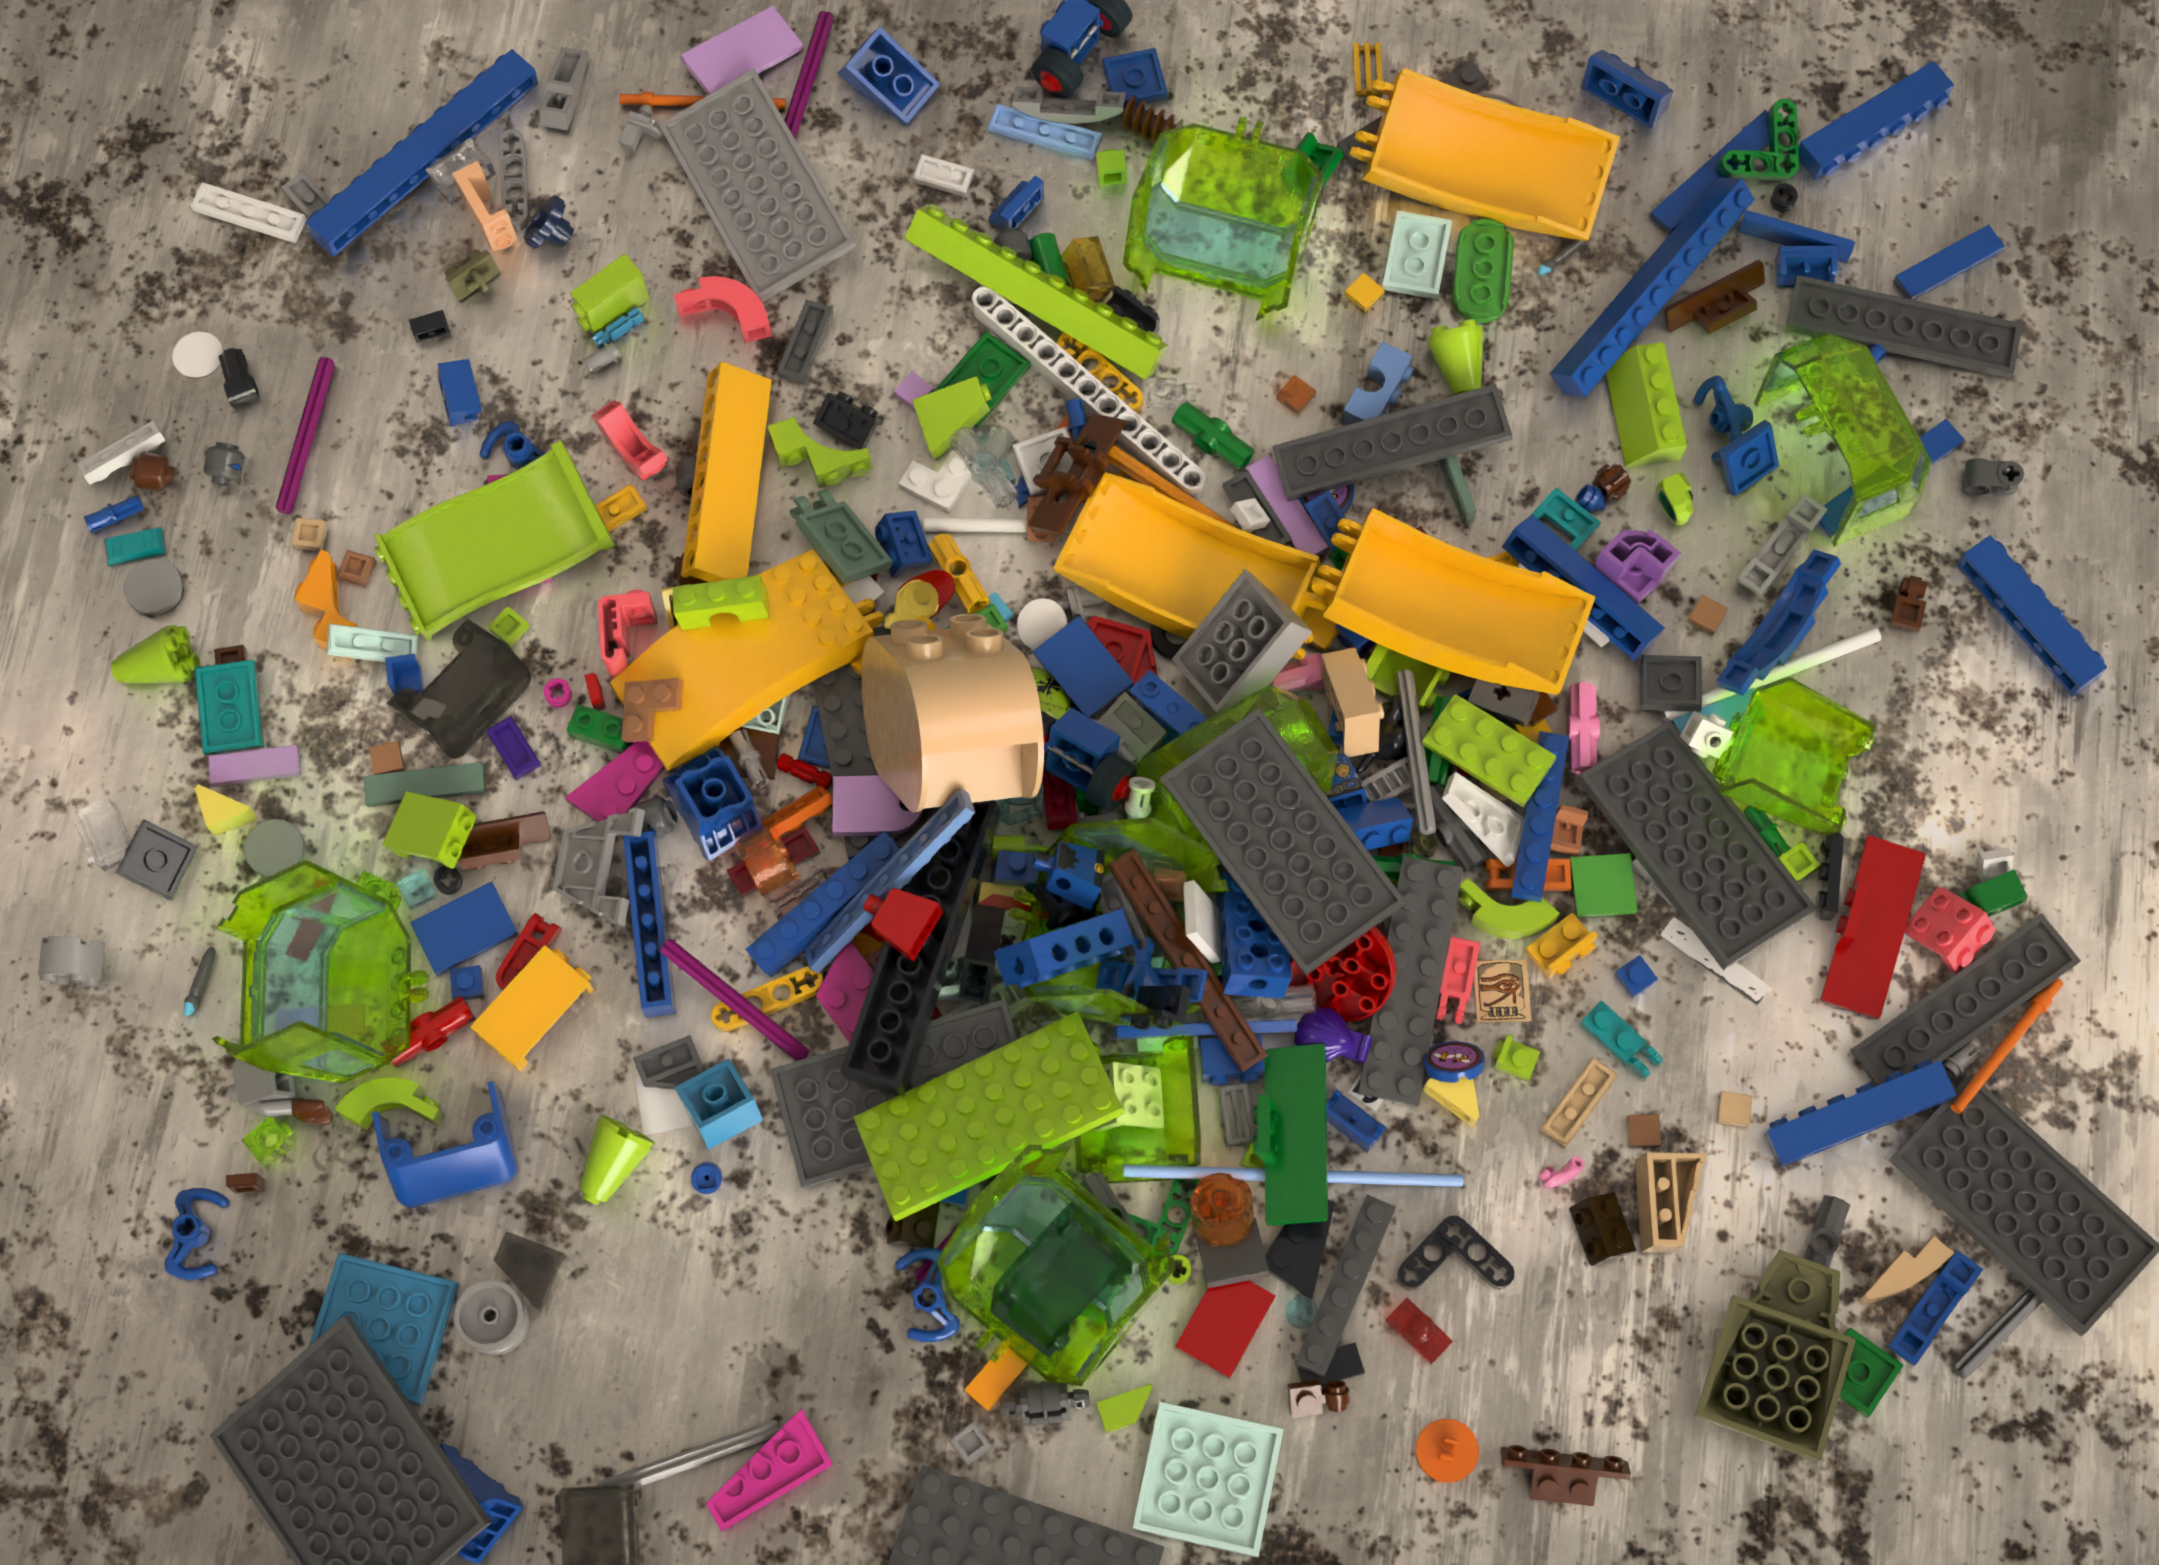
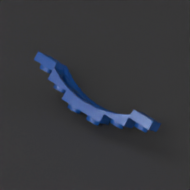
M1814 549L1806 561L1798 566L1761 624L1745 644L1727 661L1726 668L1716 680L1720 688L1744 696L1756 678L1764 681L1776 664L1784 666L1815 624L1813 613L1828 595L1825 585L1841 565L1837 556Z

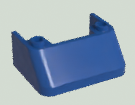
M494 1081L487 1082L494 1112L483 1114L474 1121L472 1126L474 1142L414 1158L412 1147L406 1140L391 1138L389 1124L378 1111L372 1113L381 1160L394 1195L399 1203L407 1208H416L506 1184L516 1177L518 1163L503 1094Z

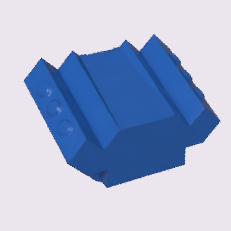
M717 746L709 749L662 780L667 794L673 799L676 810L687 824L693 840L699 844L703 857L709 862L763 828L759 813L753 804L751 793L728 755L725 756L723 751Z
M441 1443L439 1446L492 1521L488 1527L457 1553L465 1560L480 1564L523 1509V1505L519 1497L506 1493L503 1484L496 1482L494 1479L492 1480L478 1469L472 1460L460 1457L457 1448Z

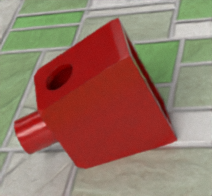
M896 888L890 890L885 900L870 894L863 906V910L875 916L871 922V927L875 933L912 962H914L943 913L937 902Z

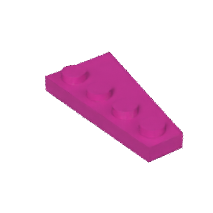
M647 741L635 742L566 796L565 799L596 822L605 820L608 816L616 813L621 815L629 812V809L637 805L665 767Z
M800 1409L706 1502L721 1531L833 1465L803 1410Z

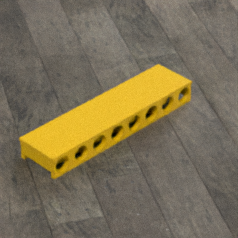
M723 361L719 362L707 375L681 572L682 577L692 576L707 582L748 577L772 382L771 379Z

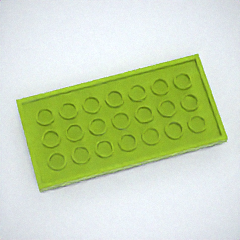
M1077 1011L907 1091L905 1096L898 1095L853 1118L891 1215L895 1221H898L1125 1113Z

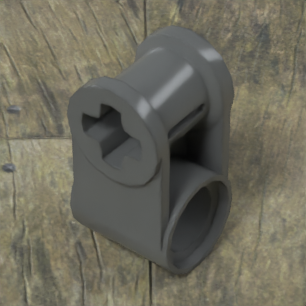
M1982 458L1968 460L1965 463V492L1971 495L2010 496L2016 492L2018 485L2023 480V468L2013 461H1992Z

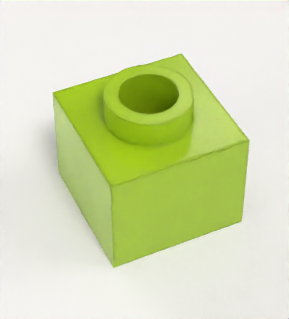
M1107 149L1103 152H1097L1099 186L1126 184L1124 150Z

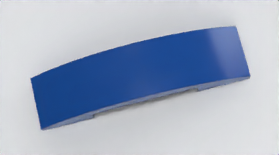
M1101 960L1095 990L1120 996L1122 987L1134 966L1125 962ZM1178 967V970L1154 968L1163 986H1187L1192 989L1189 1003L1202 1001L1208 971Z
M1956 1250L1908 1314L1889 1343L1888 1348L1912 1366H1915L1958 1302L1969 1291L1981 1274L1983 1268Z

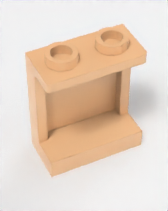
M478 161L452 173L465 206L492 252L509 247L517 240L511 219L506 209L490 215L482 203L492 198V194Z

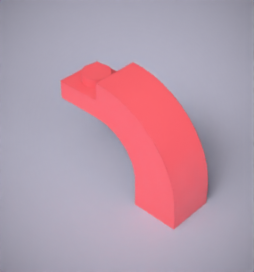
M719 276L699 278L701 288L685 289L678 294H674L679 317L708 310H721L731 314L738 321L745 343L772 337L768 316L762 301L749 287L741 282Z
M613 400L591 415L615 452L640 480L644 481L658 473L666 465L665 462L668 461V458L664 452L653 446L644 437L621 403Z

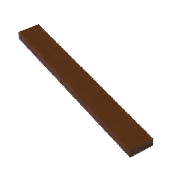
M1131 849L1107 865L1108 869L1174 970H1178V967L1208 971L1202 1001L1195 1003L1240 1073L1267 1057L1268 1054L1231 997L1223 994L1222 983L1203 954L1186 936L1185 926L1135 849Z

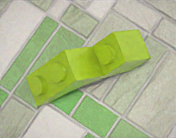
M795 417L767 426L780 466H795L808 458L819 487L834 486L843 479L852 476L861 477L873 469L868 448L843 451L822 446L803 432Z

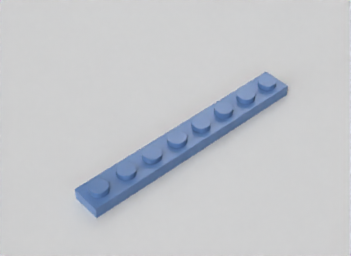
M959 788L804 948L810 970L819 973L827 964L834 960L835 956L846 945L852 942L855 935L865 925L872 921L874 915L863 910L864 903L870 894L885 900L891 889L896 888L900 890L971 819L975 811L968 792Z

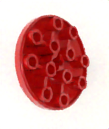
M1375 926L1307 976L1304 975L1290 956L1292 979L1287 989L1295 1001L1309 1011L1313 1009L1308 1005L1310 1002L1320 1008H1332L1337 1014L1341 1015L1344 1022L1362 1020L1381 1009L1392 994L1397 975L1395 957L1387 939Z

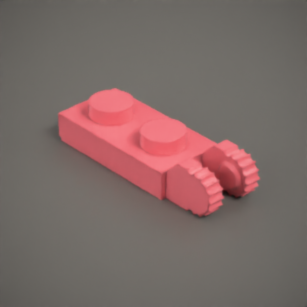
M1450 937L1436 1019L1443 1020L1447 1010V999L1450 998L1459 1000L1454 1019L1456 1024H1462L1466 1002H1469L1480 942Z

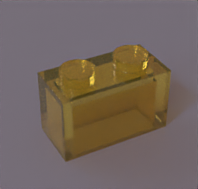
M1099 237L1073 239L1061 255L1072 289H1080L1089 295V299L1096 303L1103 302L1115 287V283Z

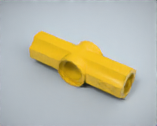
M941 533L935 536L928 544L929 550L941 570L947 571L952 575L955 583L954 592L968 614H975L986 608L990 604V599L972 571L969 560L963 556L951 534Z

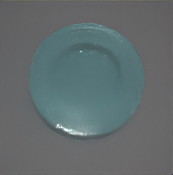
M1297 1296L1288 1303L1286 1318L1293 1327L1306 1329L1312 1325L1318 1311L1317 1306L1309 1297Z

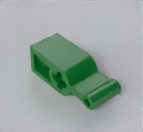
M2015 869L1977 884L1957 895L1985 911L1988 917L2025 903L2028 897Z

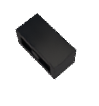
M443 310L409 319L416 343L451 333Z

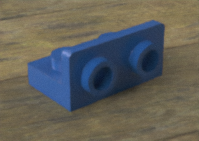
M1036 175L1029 182L1021 181L989 216V222L1001 231L1009 227L1017 229L1044 199V181Z
M916 510L885 513L875 527V537L893 561L889 569L891 577H898L903 569L929 567L933 562V558Z

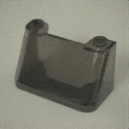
M468 618L456 630L452 639L453 646L459 654L420 694L411 688L405 687L396 692L387 702V705L398 716L452 759L465 755L486 733V730L526 691L531 682L530 671L509 645Z
M641 1482L565 1487L561 1489V1494L555 1496V1512L557 1515L561 1514L562 1565H640L638 1519L640 1509H635L634 1506H638L639 1499H642Z

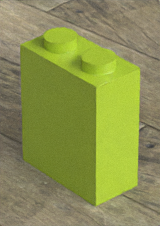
M625 253L570 292L573 300L571 308L578 316L575 318L576 322L584 332L589 330L592 335L599 330L604 331L606 325L622 315L627 316L626 312L634 307L638 308L649 300L642 272Z

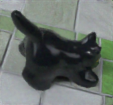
M1397 695L1391 697V702L1387 700L1382 703L1384 718L1380 719L1379 752L1366 754L1356 767V773L1360 774L1367 770L1375 758L1399 761L1404 757H1408L1405 735L1402 729L1401 707Z

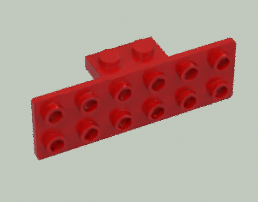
M1874 836L1866 838L1852 889L1848 888L1843 901V905L1847 906L1845 914L1839 917L1835 933L1839 935L1820 998L1822 1002L1873 1019L1881 1017L1925 861V853Z

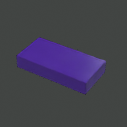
M512 716L486 730L515 780L541 767L539 760Z

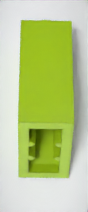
M977 376L912 400L929 452L934 459L940 458L990 411L988 401L992 399L987 383L981 384Z

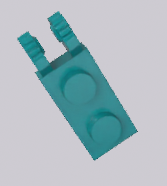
M1602 1000L1579 1023L1624 1066L1627 1064L1637 1075L1644 1079L1650 1075V1072L1640 1060L1634 1057L1638 1051L1657 1066L1663 1062L1660 1054L1652 1046L1646 1044L1647 1041Z

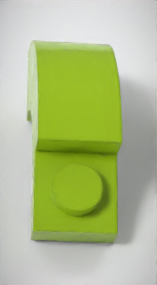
M1468 877L1459 887L1458 899L1466 909L1476 912L1471 923L1481 931L1495 937L1523 939L1537 935L1551 927L1560 914L1543 898L1541 902L1529 900L1516 906L1500 904L1491 899Z
M392 1077L371 1080L357 1086L344 1096L334 1109L341 1117L365 1130L373 1122L372 1113L377 1111L382 1114L394 1109L407 1110L436 1126H439L444 1118L443 1113L438 1109L440 1104L427 1096H423L425 1091L419 1084L410 1080Z

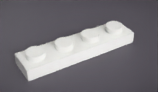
M203 182L191 204L195 212L293 243L297 242L307 221L304 214Z

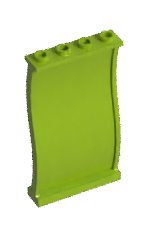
M561 440L552 444V449L517 471L492 483L439 503L402 522L383 535H380V533L374 535L378 546L374 547L381 562L386 561L389 566L386 574L394 587L398 585L401 594L397 595L403 609L405 611L410 610L412 618L409 619V622L416 635L421 633L427 641L433 639V634L468 613L549 579L580 563L601 549L606 551L616 546L568 450Z

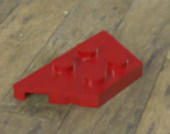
M1095 615L1086 623L1134 682V685L1149 670L1157 675L1150 631Z

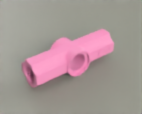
M1309 654L1304 656V659L1298 660L1295 664L1284 666L1269 684L1274 696L1277 697L1302 689L1315 691L1324 688L1321 677V654Z
M1579 682L1570 685L1569 688L1570 715L1567 718V736H1569L1570 772L1577 775L1597 764L1600 719L1599 716H1596V685L1587 682Z

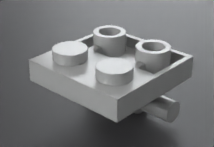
M1124 692L1098 721L1093 719L1120 735L1117 755L1133 763L1136 768L1169 734L1127 692Z

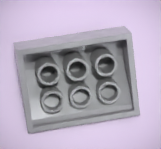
M1244 569L1172 658V661L1217 714L1239 722L1310 636L1312 631L1291 608L1253 574Z

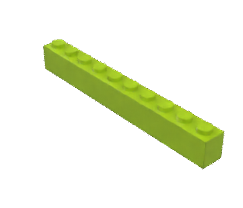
M927 204L917 209L904 239L1146 380L1155 373L1168 347V344L1162 341L1161 336L1151 331L1146 332L1137 327V322L1128 317L1122 318L1113 313L1114 310L1110 306L1094 302L1089 299V295L1086 292L1070 288L1065 285V281L1059 276L1046 274L1041 271V267L1035 262L1022 260L1016 256L1017 253L1011 248L998 246L992 242L993 239L987 234L976 233L969 229V225L963 220L952 219L945 215V211L941 207Z

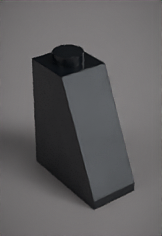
M975 903L958 998L983 1003L989 1002L996 965L994 951L999 949L1006 909Z

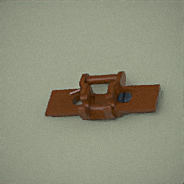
M1092 413L1076 441L1073 438H1056L1054 442L1055 448L1040 474H1036L1033 478L1035 485L1047 489L1027 525L1030 529L1062 535L1079 504L1084 503L1087 498L1092 496L1110 464L1107 456L1126 423L1124 420ZM1065 452H1068L1073 459V464L1067 473L1055 472ZM1070 493L1064 502H1058L1062 495Z

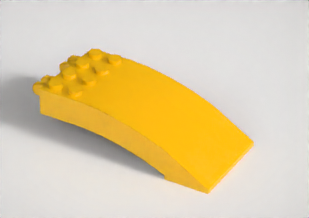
M1404 67L1394 78L1393 84L1377 79L1372 81L1371 88L1387 95L1388 100L1369 95L1366 100L1367 105L1382 111L1383 115L1376 135L1364 131H1356L1355 140L1372 147L1371 151L1360 147H1351L1349 153L1350 156L1367 163L1362 180L1417 201L1469 217L1493 219L1499 221L1504 226L1524 231L1582 241L1589 240L1620 136L1570 117L1562 118L1482 97Z
M1107 472L1104 473L1092 496L1087 499L1053 567L1055 572L1110 604L1187 640L1244 569L1253 574L1300 618H1302L1307 606L1325 610L1328 604L1325 598L1313 594L1314 591L1311 588L1315 579L1321 580L1317 573L1321 566L1319 556L1242 531L1195 511L1155 491L1154 487ZM1310 634L1304 643H1311L1313 636ZM1299 648L1292 658L1304 659L1305 650Z
M1375 508L1371 509L1361 525L1345 518L1339 520L1337 527L1342 533L1333 534L1331 541L1336 547L1349 553L1344 566L1340 571L1325 564L1321 565L1317 573L1328 582L1322 579H1315L1311 586L1314 592L1329 599L1322 615L1323 617L1398 653L1457 674L1500 685L1556 695L1560 693L1595 601V596L1545 571L1538 573L1452 546Z
M811 549L758 574L761 576L768 591L769 618L740 622L734 614L717 613L711 616V626L682 630L678 624L644 651L621 674L617 675L610 682V687L624 706L625 682L673 678L683 681L682 709L655 712L653 741H647L666 770L669 771L704 754L714 746H720L722 740L746 722L794 691L862 656L867 639L874 634L872 629L884 621V615L880 611L864 616L875 608L873 600L867 598L853 604L842 589L851 582L843 584L837 575H834L835 573L826 562L823 563L815 550Z

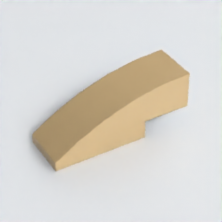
M1936 1236L1928 1240L1914 1257L1904 1250L1891 1262L1858 1301L1864 1305L1900 1294L1918 1284L1941 1267L1954 1252Z

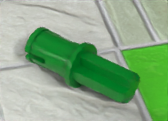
M1758 802L1750 804L1745 808V816L1777 858L1782 855L1777 845H1779L1783 853L1791 849L1777 830L1778 824L1772 823Z

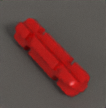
M786 753L780 755L776 764L779 770L786 773L790 771L792 776L810 784L815 783L817 787L822 786L825 790L830 787L833 781L831 773L824 770L820 772L817 767L799 759L794 760L792 756Z

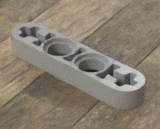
M508 129L502 132L499 137L502 210L506 209L514 231H521L530 222L526 143L523 134L519 130ZM513 139L516 140L514 144L515 153H511L509 147ZM517 162L521 164V168L517 172L510 173L506 170L510 163ZM513 187H520L522 189V193L518 197L508 196V191ZM513 206L518 207L520 214L516 221L512 219L514 217Z

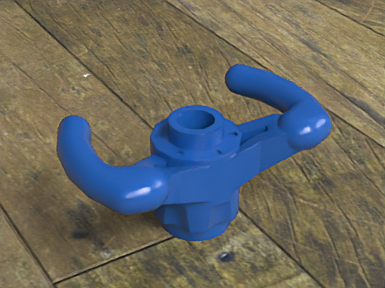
M1716 375L1708 378L1701 384L1696 391L1693 403L1696 406L1702 405L1706 395L1713 389L1716 406L1710 414V424L1716 432L1726 433L1730 443L1751 427L1753 412L1745 404H1735L1724 379ZM1713 452L1712 460L1722 462L1720 452Z
M505 421L496 426L487 435L482 443L479 455L481 458L487 459L494 444L503 435L507 436L503 451L513 468L520 469L546 452L540 451L531 443L530 438H526L523 433H520L518 424L512 421Z
M191 1188L178 1193L175 1205L179 1216L173 1221L172 1230L174 1246L164 1262L165 1271L168 1274L181 1279L195 1280L203 1279L217 1272V1266L212 1263L198 1268H185L182 1266V1262L193 1248H199L204 1245L210 1236L208 1224L196 1215L192 1205L193 1200L203 1199L211 1201L220 1207L228 1205V1198L215 1190Z
M922 1248L905 1254L895 1262V1266L898 1270H904L920 1260L928 1259L932 1261L925 1280L919 1282L912 1291L913 1305L917 1310L931 1313L943 1326L937 1330H921L912 1327L908 1329L907 1336L920 1342H937L956 1334L959 1331L960 1320L946 1307L941 1278L944 1269L949 1263L946 1252L942 1249ZM935 1271L937 1272L935 1276L936 1281L931 1280ZM926 1289H931L930 1293L932 1291L935 1293V1297L931 1301H927L923 1297ZM940 1307L944 1315H941L936 1309Z

